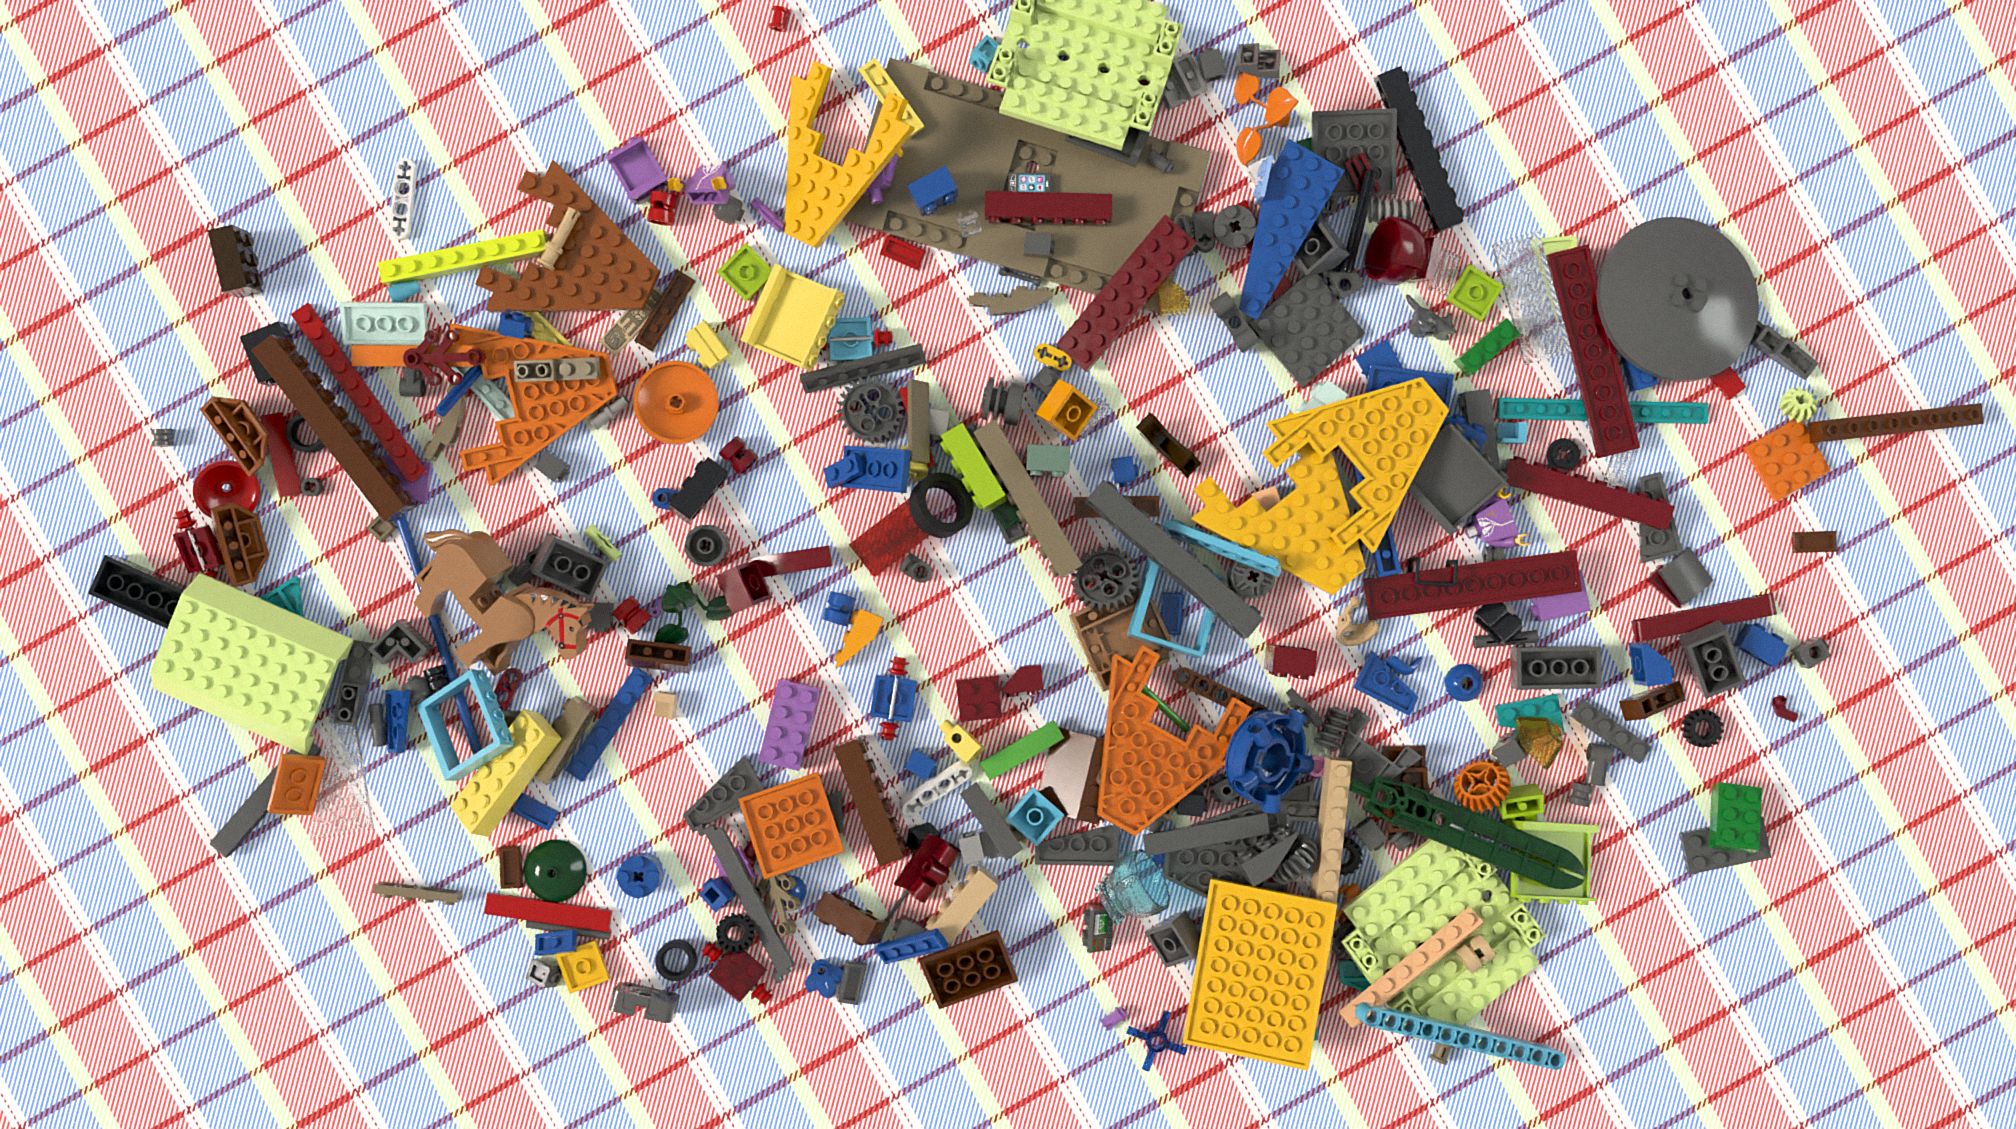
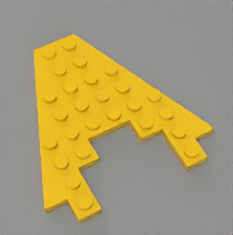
M1420 377L1268 421L1265 425L1278 440L1265 449L1262 455L1276 469L1307 443H1309L1321 459L1335 447L1339 446L1365 478L1349 491L1362 509L1329 536L1342 551H1345L1360 539L1368 550L1374 553L1449 409L1427 382Z
M1291 411L1286 416L1292 415L1294 413ZM1309 443L1296 452L1300 459L1285 470L1297 488L1267 512L1254 496L1236 509L1211 476L1193 489L1206 506L1191 518L1193 522L1229 541L1238 543L1242 548H1253L1263 556L1271 555L1277 558L1283 570L1331 596L1366 569L1358 540L1345 551H1342L1329 536L1351 517L1332 451L1321 459Z

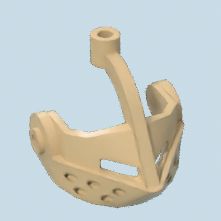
M1354 596L1350 598L1351 603L1338 617L1336 640L1344 646L1363 644L1374 637L1379 631L1377 621L1368 620L1357 625L1351 623V611L1360 606L1359 598ZM1353 632V635L1343 636V633Z

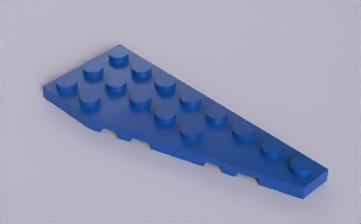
M1290 139L1269 174L1239 306L1240 311L1256 320L1265 308L1345 171Z

